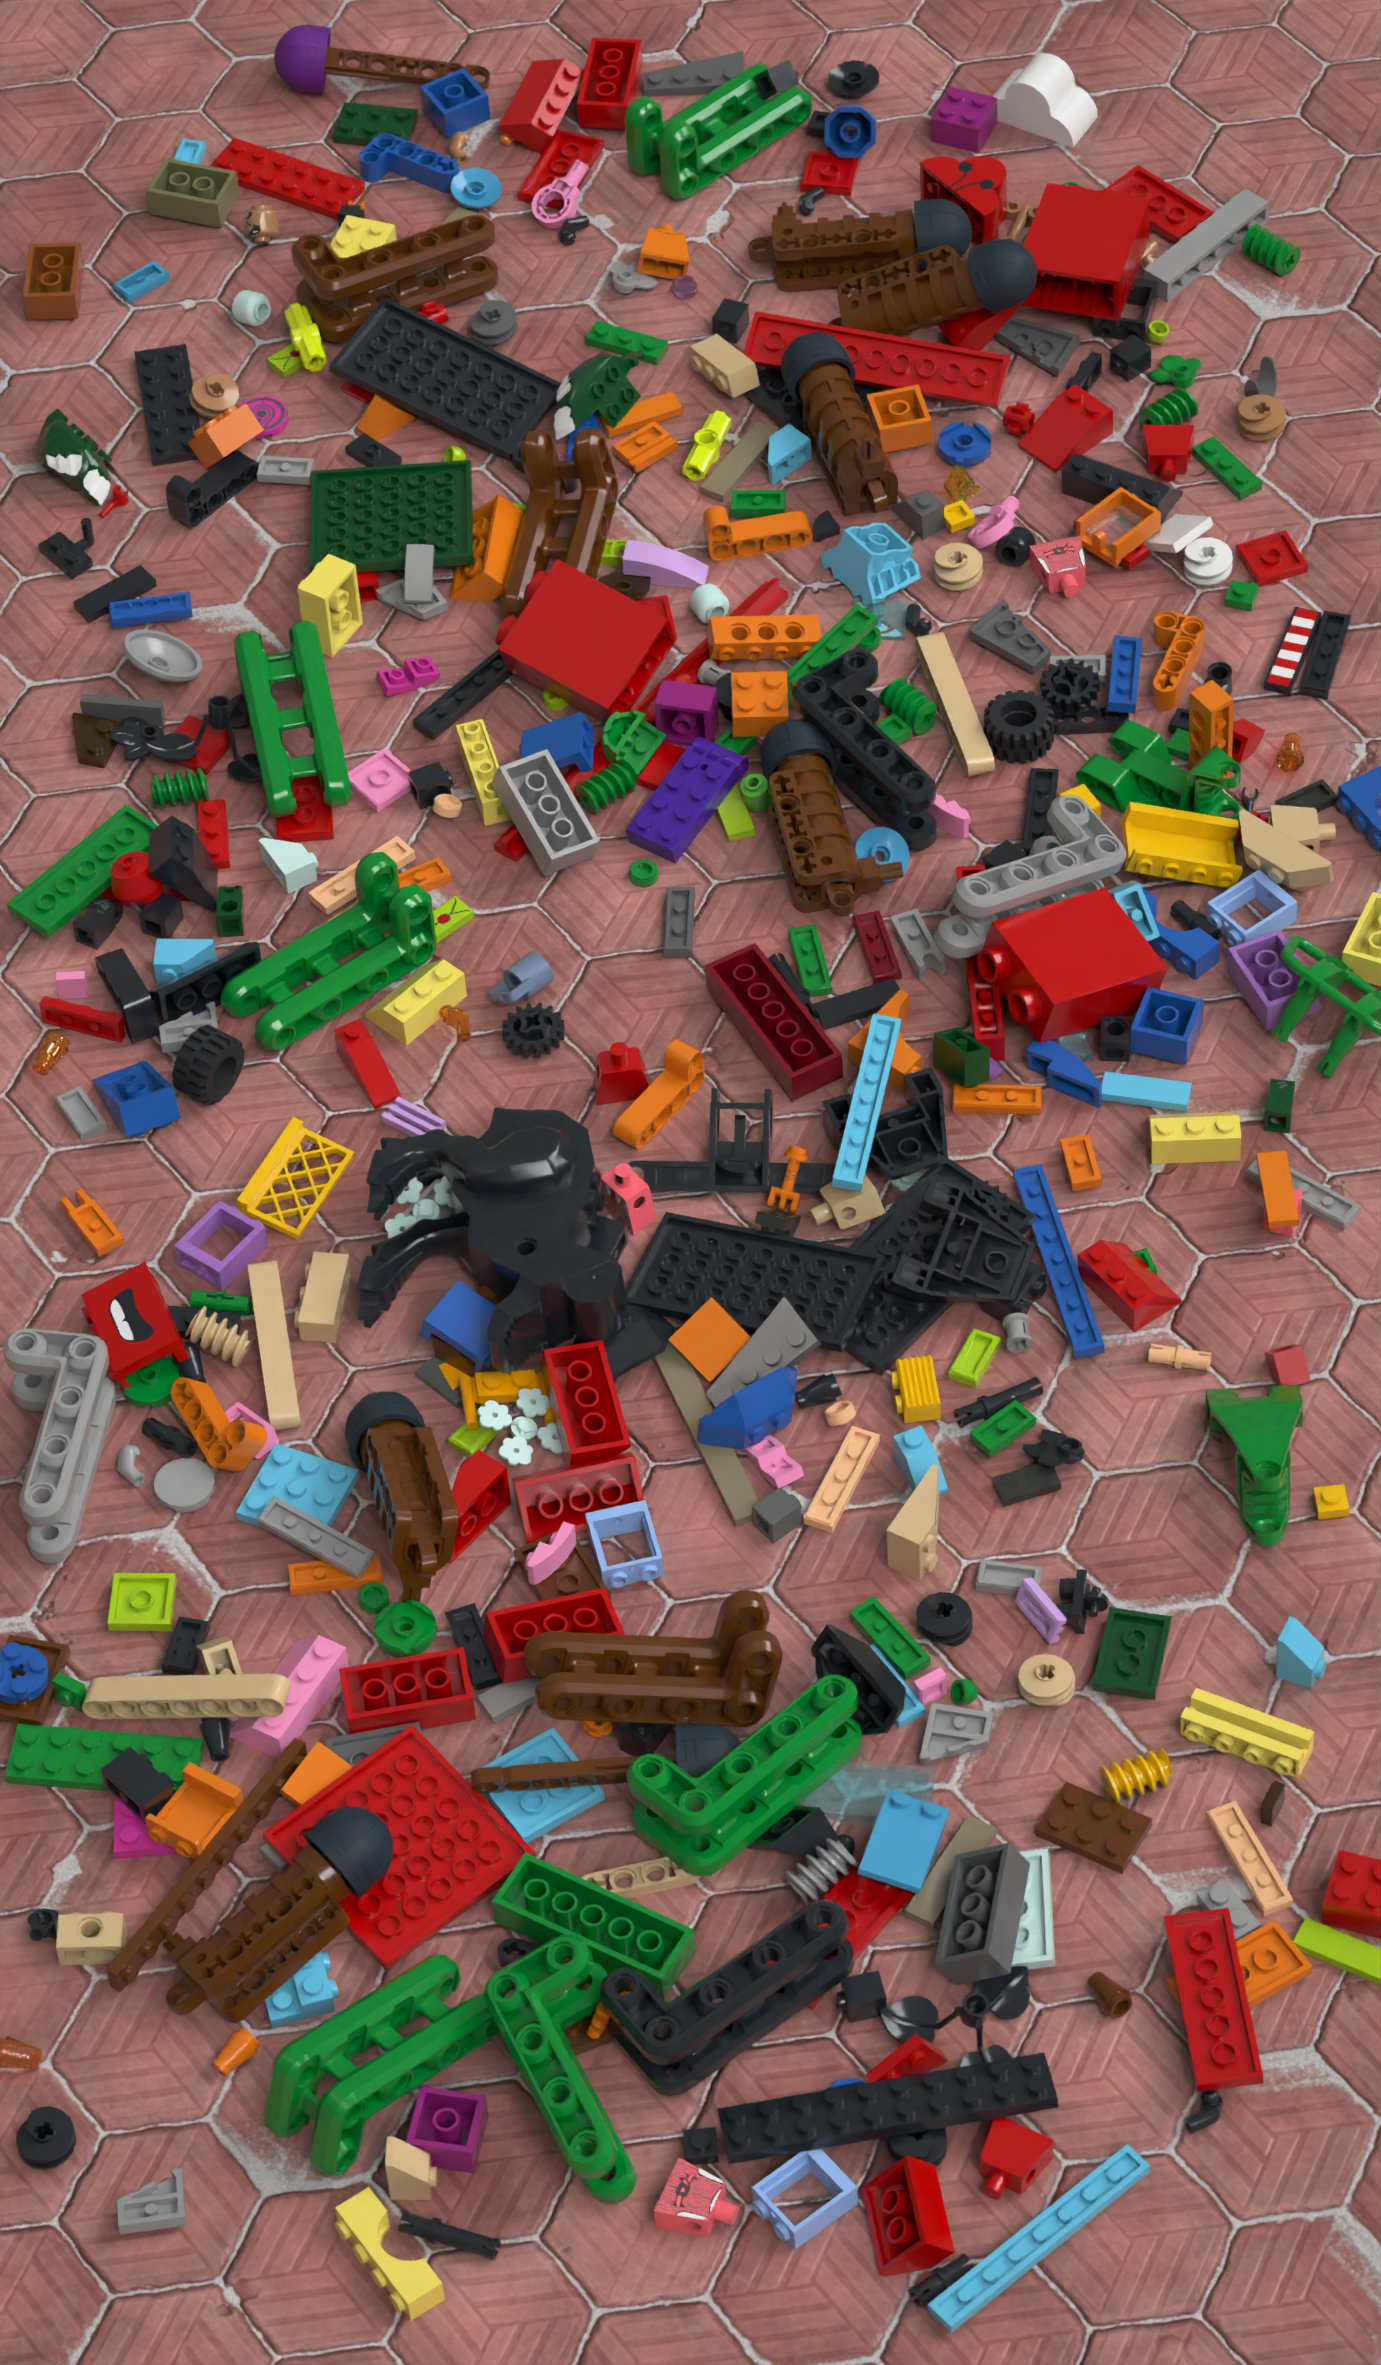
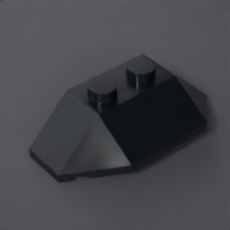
M627 1305L620 1330L614 1336L603 1340L613 1380L665 1351L670 1343L668 1339L676 1332L675 1327L661 1315L646 1309ZM576 1336L572 1345L593 1341L582 1340Z
M827 1624L811 1647L812 1657H815L817 1679L819 1680L828 1675H841L850 1679L856 1685L858 1694L857 1710L850 1718L860 1725L862 1735L888 1733L904 1710L906 1688L869 1645L833 1625Z

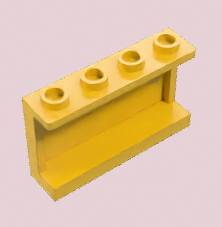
M1129 802L1121 819L1123 846L1126 850V871L1224 888H1231L1237 884L1243 872L1242 866L1236 865L1233 842L1239 829L1238 820Z

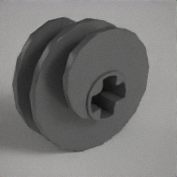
M502 300L484 302L480 311L476 312L471 318V334L476 341L486 345H497L508 341L517 331V314L515 309L509 303Z

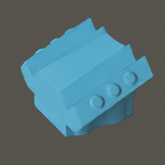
M871 523L869 526L862 527L850 526L848 529L843 530L841 540L837 546L820 554L823 570L831 567L834 580L838 579L852 592L853 597L861 595L864 607L884 600L886 596L895 594L897 590H902L921 578L918 564L911 558L913 547L886 523Z

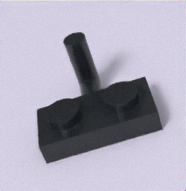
M83 518L81 520L83 539L75 544L60 531L38 544L40 553L71 579L93 567L92 558L84 552L85 549L92 546L95 542L90 518Z

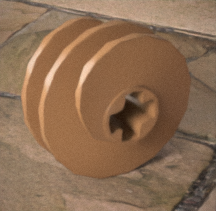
M222 373L199 378L192 385L189 394L190 405L197 413L214 419L233 405H236L239 397L238 387L233 379Z
M1260 394L1246 397L1240 402L1238 407V428L1240 434L1245 438L1253 441H1267L1279 436L1285 429V407L1276 398Z

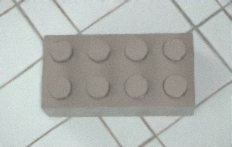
M547 749L498 767L491 784L544 876L593 858L600 840Z

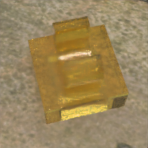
M958 465L954 466L943 485L954 503L961 500L965 501L967 496L974 497L980 488L974 485V478L968 474L964 466Z

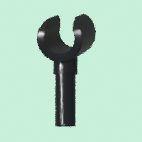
M1244 787L1240 795L1241 800L1245 803V810L1252 812L1253 803L1257 800L1259 791L1255 788L1254 797L1248 798L1245 795L1246 787Z

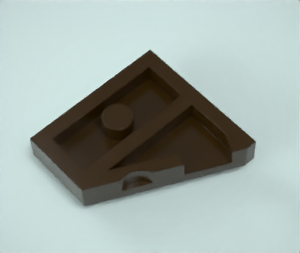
M73 712L72 719L79 764L105 769L117 743L108 740V736L113 729L123 726V722Z

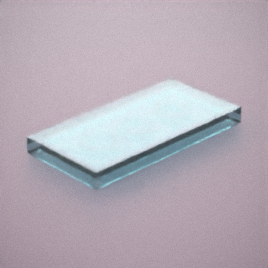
M850 1761L805 1798L802 1806L820 1807L829 1820L876 1823L889 1790L905 1793L910 1797L932 1803L936 1769L935 1767Z

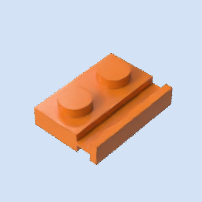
M655 421L612 445L613 454L628 467L632 466L635 473L640 472L678 449V441L676 439L673 440L670 434Z

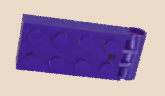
M698 737L692 746L689 745L626 828L629 843L676 864L738 780L744 776L748 769L749 759L702 737Z

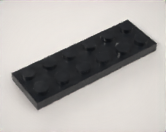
M186 344L135 351L153 466L198 460L188 444L189 441L195 438L193 432L200 428L198 413L189 402L193 381Z

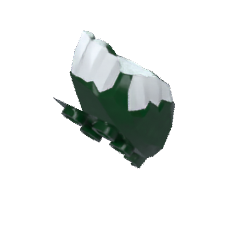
M642 351L632 352L622 357H616L611 354H598L585 360L564 378L557 390L556 400L559 410L554 414L556 440L577 429L597 409L600 410L614 429L641 397L626 376L631 368L639 364L638 359L644 358L646 355Z
M57 408L47 416L41 428L37 442L38 458L48 473L49 471L44 464L46 460L49 468L63 477L74 490L83 491L89 501H94L95 505L101 506L108 495L111 485L104 460L111 465L110 462L113 459L102 449L97 451L99 445L89 435L83 438L82 436L85 433L75 423L69 426L67 424L69 419Z

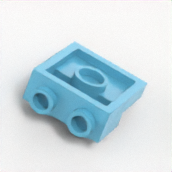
M327 1951L316 1954L265 2000L272 2028L335 2011L334 1998H338L339 1993L335 1978L328 1979L326 1972L332 1970ZM265 1979L260 1980L261 1986L264 1984Z

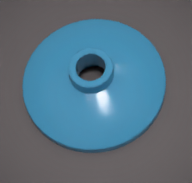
M468 168L458 172L453 177L450 190L454 199L461 205L479 209L489 207L497 202L501 196L502 186L498 177L492 172L482 168Z
M874 827L868 829L858 838L855 844L858 859L872 856L875 858V853H879L882 855L883 861L880 862L875 858L877 865L901 862L903 873L908 867L910 857L908 846L903 837L890 828ZM896 879L884 880L880 882H890Z

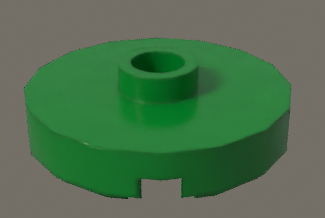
M164 1356L127 1375L126 1378L130 1387L124 1389L120 1383L121 1392L125 1399L136 1407L144 1408L143 1405H151V1408L160 1407L172 1400L171 1387L174 1381L180 1377L179 1370L170 1359Z
M406 1600L407 1603L400 1604L397 1601L380 1611L375 1619V1637L378 1645L386 1653L397 1657H409L421 1654L431 1646L436 1638L437 1624L433 1612L425 1604L415 1600Z

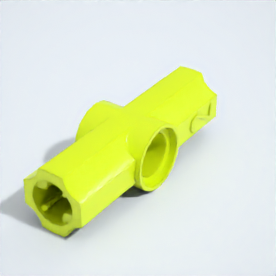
M299 303L291 304L284 312L290 329L293 348L295 352H299L305 369H309L312 372L320 371L327 364L321 346L317 324L312 323L306 306H302Z
M716 410L713 414H710L703 428L695 433V444L682 467V473L689 480L698 482L700 479H704L711 464L719 459V449L732 425L731 418L725 412Z

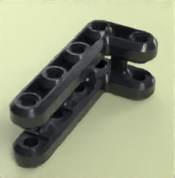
M861 649L850 650L797 680L792 687V704L803 716L799 720L810 722L830 741L837 762V770L833 777L834 783L880 827H887L899 833L910 851H922L934 844L937 838L936 820L927 811L936 800L935 781L875 724L880 716L879 699L876 694L866 689L872 686L878 679V660L868 651Z
M829 1900L812 1902L672 2001H666L645 1975L636 1969L626 1967L609 1972L603 1978L600 1985V1998L603 2007L610 2015L608 2028L613 2042L649 2085L659 2094L679 2096L689 2091L841 1982L840 1978L850 1975L855 1965L853 1947L846 1938L849 1932L847 1914L843 1907L836 1902ZM824 1923L829 1924L826 1927H818L819 1925ZM828 1956H835L832 1960H825ZM769 1961H777L772 1965H765ZM624 1991H630L627 1995H619ZM776 1993L783 1994L780 1997H772ZM718 1998L723 1999V2000H722L721 2002H719V2003H713V2002H712L713 2000L718 1999ZM726 2030L731 2031L730 2033H728V2034H726V2035H720V2034H719V2033L722 2032V2031H726ZM677 2068V2071L673 2073L666 2072L668 2069Z

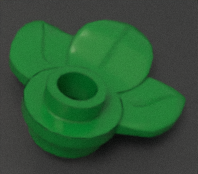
M1167 355L1161 359L1162 368L1151 371L1149 377L1160 383L1173 382L1177 388H1187L1194 384L1196 371L1201 368V362L1197 358L1184 360L1178 355Z

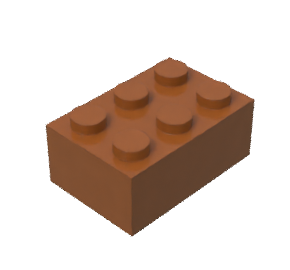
M81 242L29 244L23 290V302L27 320L78 319L85 267Z

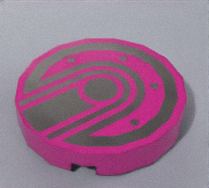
M256 396L246 400L238 407L240 408L247 404L264 429V431L253 437L256 439L265 438L264 435L271 434V437L278 435L286 428L289 422L288 408L283 401L276 397Z

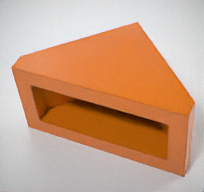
M375 395L357 425V431L379 441L414 420L415 415Z

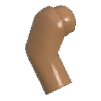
M462 131L452 135L448 146V152L459 165H464L468 161V156L462 150V147L468 145L465 141L470 142L469 135Z
M1149 240L1139 265L1142 270L1149 263L1157 259L1152 257L1159 249L1157 242L1154 240Z

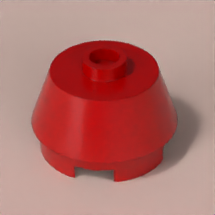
M142 851L129 852L119 857L111 867V891L113 896L122 905L131 907V903L143 901L144 905L156 900L163 893L161 888L163 883L149 875V855Z

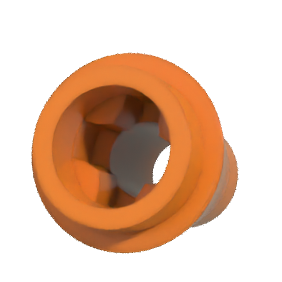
M241 2027L237 2032H232L212 2064L226 2077L231 2071L255 2056L260 2043L249 2031Z

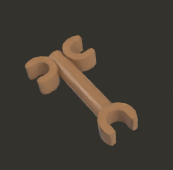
M1010 200L1009 209L1006 208L1005 218L1015 220L1008 236H1004L1001 239H1010L1018 242L1027 219L1032 224L1039 205L1029 206L1025 204L1022 206L1020 201Z

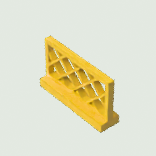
M293 1117L238 1197L236 1208L242 1214L252 1219H257L261 1223L299 1240L353 1160L355 1152L303 1128L304 1121ZM306 1139L316 1144L318 1150L303 1153L301 1144ZM338 1154L344 1157L341 1163L329 1165L326 1155ZM321 1157L324 1166L309 1169L306 1160ZM301 1161L303 1171L288 1172L287 1165L289 1163ZM327 1173L328 1183L315 1186L312 1176ZM307 1177L310 1187L295 1190L292 1180ZM287 1182L290 1191L279 1194L274 1193V1184ZM313 1194L315 1202L301 1207L298 1197ZM293 1198L296 1208L281 1211L278 1201ZM273 1203L276 1212L264 1214L257 1209L260 1205ZM299 1215L301 1223L297 1229L285 1224L284 1218Z

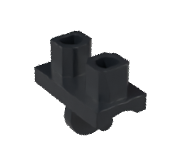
M1077 1569L1076 1578L1060 1579L1059 1584L1060 1599L1073 1600V1603H1058L1056 1607L1067 1619L1066 1624L1063 1625H1073L1075 1634H1085L1088 1611L1089 1616L1097 1617L1098 1612L1105 1611L1108 1608L1109 1599L1105 1594L1101 1593V1588L1095 1586L1092 1587L1091 1591L1090 1584L1086 1582V1569Z

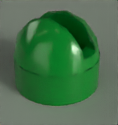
M955 1680L951 1685V1698L957 1705L970 1704L978 1696V1688L971 1680Z

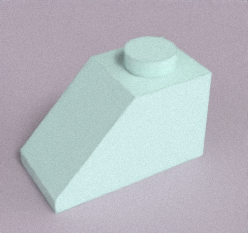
M269 838L259 839L261 859L287 894L318 880L316 868L319 867L315 855L312 852L308 853L302 844Z

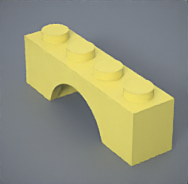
M370 2187L335 2207L337 2222L334 2224L343 2240L349 2238L354 2245L353 2251L361 2264L368 2263L372 2269L371 2275L379 2288L386 2287L389 2291L390 2301L397 2312L404 2311L410 2321L445 2300L442 2282L424 2259L414 2261L399 2260L387 2254L381 2247L382 2239L390 2228L388 2213Z

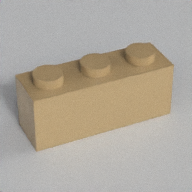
M718 334L690 346L692 354L690 362L696 372L699 371L709 382H713L720 391H724L730 397H737L760 386L755 363Z
M314 1252L311 1263L306 1264L305 1280L307 1283L306 1287L302 1286L300 1290V1304L302 1305L300 1310H296L294 1316V1327L299 1328L301 1340L336 1343L352 1274L349 1254Z

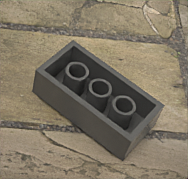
M1010 1843L955 1855L935 1959V1966L955 1985L1011 1973L1030 1862Z

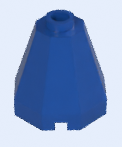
M839 105L825 119V144L829 148L831 147L839 158H861L876 143V119L862 105Z

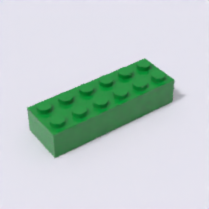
M524 1853L492 1900L496 1923L543 1944L563 1934L578 1936L591 1950L593 1962L600 1964L607 1973L618 1968L629 1967L636 1969L645 1975L664 1999L696 1951L694 1929L527 1853Z

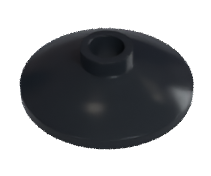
M864 61L843 62L835 66L829 74V84L832 89L846 96L865 95L877 87L880 79L878 70L873 65Z

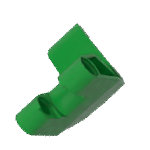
M1131 720L1124 721L1107 741L1115 752L1125 757L1120 763L1100 754H1094L1075 775L1079 785L1085 784L1093 795L1120 813H1125L1129 802L1240 820V806L1223 791V788H1235L1241 782V767L1222 749L1214 746L1187 773L1173 762L1160 734ZM1230 771L1233 772L1235 776L1231 778H1225L1223 777V772ZM1224 811H1232L1234 815L1230 817L1222 816L1220 813Z
M1298 1384L1270 1386V1392L1267 1393V1396L1239 1398V1395L1235 1394L1234 1388L1206 1390V1412L1210 1432L1226 1431L1238 1449L1235 1453V1468L1241 1522L1256 1543L1264 1546L1276 1545L1283 1539L1290 1516L1291 1451L1289 1445L1294 1428L1303 1426V1399Z

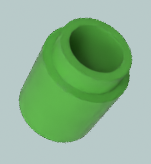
M757 773L746 776L740 784L746 807L754 813L765 812L768 810L769 803L772 802L767 779L765 776Z

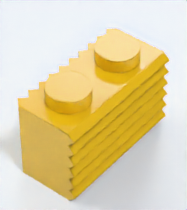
M916 1356L915 1358H903L902 1360L898 1358L896 1360V1371L891 1372L893 1390H899V1395L895 1396L897 1414L903 1413L904 1423L941 1419V1404L932 1356H921L920 1358Z

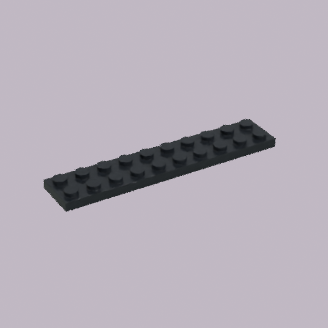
M1044 2052L718 2108L717 2114L728 2164L1058 2108V2097Z

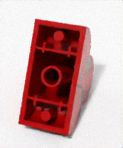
M936 156L920 162L921 200L944 199L960 206L970 220L972 228L970 243L974 246L999 239V225L1005 220V210L1007 208V173L1005 166L999 160L987 156H975L959 162L950 157Z

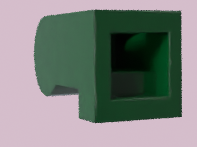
M242 885L218 887L216 922L219 937L244 936V896Z
M1271 1079L1269 1095H1267L1264 1110V1131L1290 1133L1295 1081ZM1270 1117H1286V1121L1276 1124L1270 1120Z

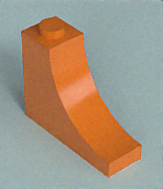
M900 989L876 1014L902 1019V1026L904 1020L910 1014V994ZM872 1018L848 1042L849 1062L858 1067L861 1065ZM899 1031L887 1083L905 1092L904 1075L923 1070L922 1055L915 1052L905 1042Z

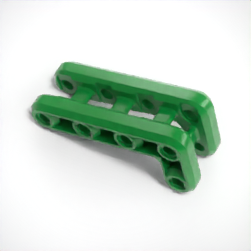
M759 63L742 71L665 122H663L660 104L648 96L637 98L628 105L624 117L629 167L641 176L653 174L661 169L664 192L675 200L686 199L803 124L812 112L811 96L799 87H792L765 102L766 100H763L754 76L770 67Z
M308 620L293 623L288 629L290 650L287 652L266 655L263 650L261 634L253 630L241 632L234 638L239 683L242 696L246 701L269 814L277 818L290 816L297 809L296 798L292 796V781L296 778L317 775L320 786L324 788V803L332 808L347 805L352 799L349 775L316 625ZM296 679L297 687L303 691V705L301 707L278 710L275 699H272V684ZM307 727L310 738H313L314 752L312 755L288 758L285 747H282V732Z
M374 852L367 854L357 864L355 869L357 900L353 905L232 977L224 985L221 994V1004L230 1015L236 1018L247 1017L271 1003L274 1005L273 1008L257 1019L255 1023L254 1036L265 1049L276 1051L287 1048L423 965L434 955L437 936L432 898L428 892L417 884L406 885L400 888L397 864L386 853ZM391 930L390 934L387 937L383 935ZM363 947L367 949L365 952L356 956L352 960H348L342 965H339L337 963L343 958L347 957L348 955L362 949ZM319 975L321 977L319 980L315 981L314 983L310 984L305 988H302L296 993L293 994L291 992L292 989L296 988L297 986L301 985L306 981L311 980L315 976Z
M841 1675L822 1677L698 1778H693L662 1755L646 1754L636 1758L628 1766L626 1773L629 1791L639 1800L632 1814L635 1831L642 1839L691 1875L707 1876L719 1871L861 1751L863 1744L861 1728L854 1719L850 1718L858 1706L856 1685L850 1679Z
M563 1934L495 1972L488 1979L483 1995L486 2005L566 2162L583 2179L586 2187L596 2200L605 2204H615L625 2200L634 2190L637 2180L635 2167L565 2034L566 2028L596 2011L601 2001L600 1985L608 1973L600 1964L593 1962L591 1950L580 1937L573 1934ZM572 1957L568 1963L562 1964L566 1958ZM592 1983L588 1989L582 1990L586 1984ZM515 1990L511 1996L505 1998L509 1991ZM616 2173L611 2181L605 2182L610 2174Z
M444 1954L431 1955L291 2041L278 2052L270 2073L263 2111L264 2125L278 2138H289L308 2125L312 2119L315 2125L310 2145L311 2165L325 2177L343 2175L351 2168L358 2157L364 2126L373 2114L482 2046L500 2032L486 2005L484 1992L450 2009L442 2001L459 1987L461 1981L460 1967ZM421 2016H424L431 2022L428 2026L415 2031L406 2038L396 2031ZM375 2045H378L385 2051L382 2055L369 2060L360 2067H357L350 2061L356 2055L364 2053ZM330 2074L338 2082L327 2092H324L319 2099L316 2097L318 2086Z

